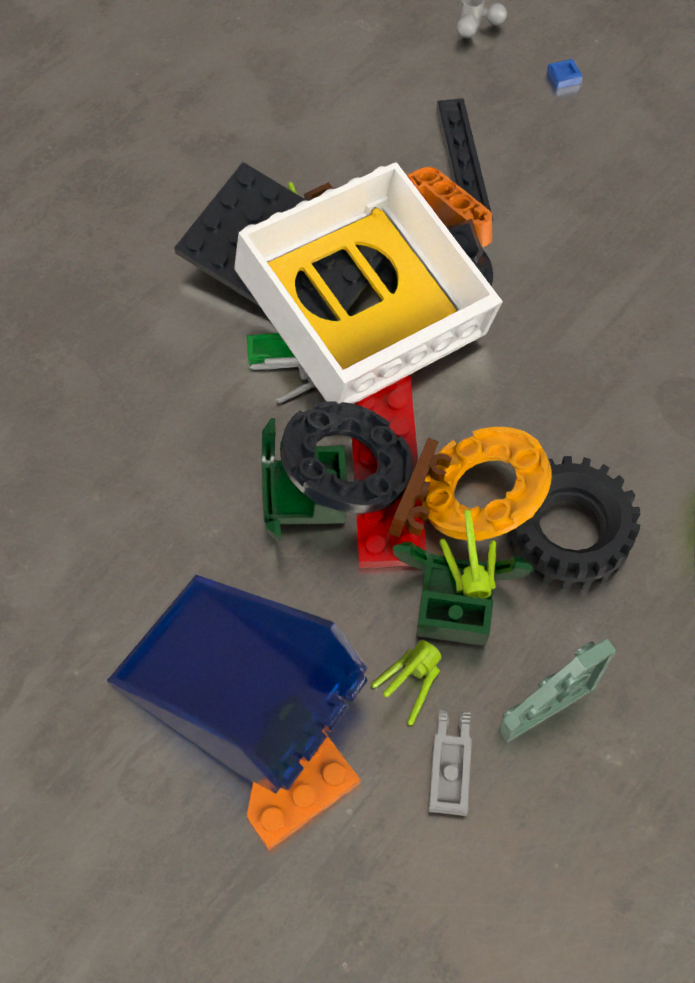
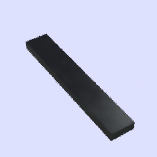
M464 98L437 101V112L453 182L491 212Z

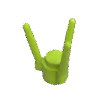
M467 509L464 511L470 566L464 568L462 576L446 540L441 539L440 545L455 579L457 593H463V596L485 599L491 596V590L496 588L494 571L497 543L495 540L490 541L486 572L484 566L478 565L471 511Z
M420 640L413 650L408 649L398 661L380 674L371 683V687L377 688L404 665L405 668L384 690V697H389L410 674L417 678H422L425 675L426 678L407 720V724L412 726L421 710L433 680L440 673L436 665L442 659V656L432 644Z

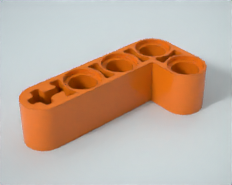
M423 167L407 175L445 226L472 219L482 248L491 244L492 213L489 209L435 167Z

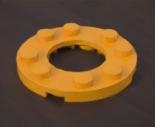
M511 427L478 429L472 431L474 436L465 438L457 444L453 440L437 453L447 454L452 460L448 468L437 465V468L446 471L443 482L435 481L427 474L425 481L431 484L421 504L422 507L430 511L428 520L438 531L452 538L467 540L464 511L467 509L471 511L475 541H482L505 534L534 516L549 492L552 470L540 442L525 431ZM486 461H502L510 464L515 469L517 477L515 485L511 492L506 493V498L491 501L485 508H480L479 506L468 508L459 504L456 500L454 490L458 480L465 471L474 465Z

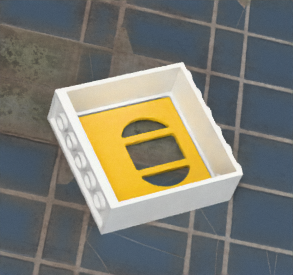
M397 162L386 167L380 166L372 173L361 178H353L347 184L337 189H329L321 196L310 201L304 200L294 208L283 213L277 212L269 219L256 225H248L238 233L234 269L326 402L336 401L338 404L341 402L355 404L486 335L503 302ZM356 245L371 247L389 259L396 270L398 278L397 290L394 294L389 292ZM342 249L346 250L382 300V302L354 316H349L312 265V263ZM299 271H303L338 321L320 318L303 306L295 290V279Z

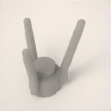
M296 357L267 358L264 360V363L252 364L250 366L252 370L299 368L301 379H307L308 383L278 397L276 401L279 404L309 389L317 388Z

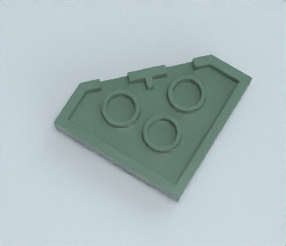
M608 638L597 645L592 641L582 646L575 652L576 658L557 674H551L538 684L539 689L522 704L513 706L503 714L504 719L499 732L506 743L595 690L617 651Z

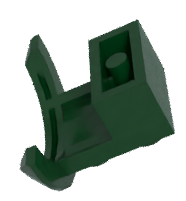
M271 418L262 430L261 442L262 502L265 530L275 540H280V524L345 523L347 512L337 511L316 504L314 500L306 496L294 485L288 477L282 461L275 460L276 427L275 418ZM315 446L316 459L325 465L326 471L331 476L334 473L338 479L347 481L345 447Z
M403 542L395 545L393 553L400 561L425 571L416 636L486 646L491 627L494 601L492 600V594L482 599L463 596V593H457L456 582L445 557L424 551L413 542ZM519 557L495 562L494 580H512L524 577L531 573L533 566ZM455 559L462 576L464 568L470 566V561ZM478 562V565L484 566V570L487 572V562Z

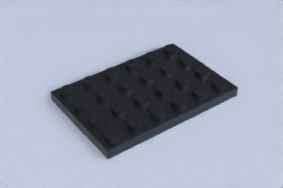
M242 162L174 247L175 254L259 305L234 269L238 233L246 226L261 223L277 212L283 213L290 210L306 199ZM356 245L376 273L387 257L371 247ZM344 249L312 263L346 312L369 283ZM299 271L295 279V290L303 306L320 318L338 321L303 271Z

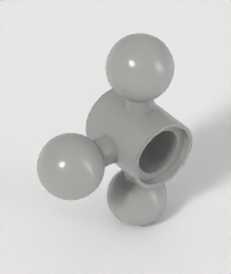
M461 0L460 16L457 24L458 34L463 38L474 36L477 27L482 23V17H486L493 25L502 24L507 17L506 8L500 3H495L489 8H485L484 0Z

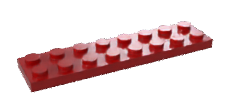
M408 375L358 401L355 405L362 406L379 414L390 422L388 427L398 438L404 437L412 454L414 471L418 462L411 376ZM351 437L354 482L356 479L363 481L368 476L376 473V458L366 445ZM403 494L394 504L385 509L371 513L356 514L359 568L410 566L400 561L393 553V547L403 542H413L417 547L426 551L424 528L421 535L411 534L406 526L403 527L399 538L388 533ZM417 500L414 507L422 506L421 501ZM414 518L415 522L424 525V520Z

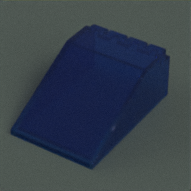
M195 575L107 679V682L241 776L276 794L280 788L286 791L290 789L304 770V767L299 763L300 760L309 762L327 738L322 730L325 729L330 732L333 730L349 708L344 700L353 702L368 682V679L363 675L368 667L334 622Z

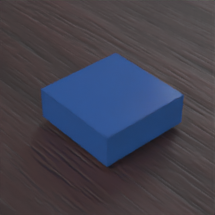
M573 59L548 64L547 72L557 89L582 83L583 75Z

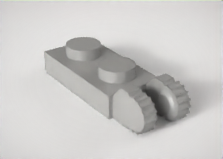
M439 709L437 734L434 736L429 812L466 816L468 812L472 738H469L470 712L462 711L459 717L460 735L458 737L446 735L449 722L448 711Z

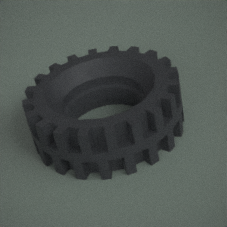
M564 456L562 463L555 465L552 458L548 459L552 470L549 492L532 518L508 532L507 544L508 546L514 545L515 547L513 557L522 558L533 566V570L530 573L531 576L536 571L545 575L543 583L550 585L552 578L562 581V589L569 590L573 582H580L582 589L590 588L592 581L596 579L602 584L608 580L612 572L617 573L621 569L640 531L641 525L637 524L641 514L640 507L632 506L635 494L633 490L624 492L622 486L625 480L620 475L614 479L608 476L607 473L610 467L604 464L598 470L591 467V459L585 457L581 464L572 463L571 456ZM563 501L577 503L589 509L599 520L601 526L600 538L597 543L586 549L573 550L562 548L551 542L542 532L540 515L546 507L554 503Z

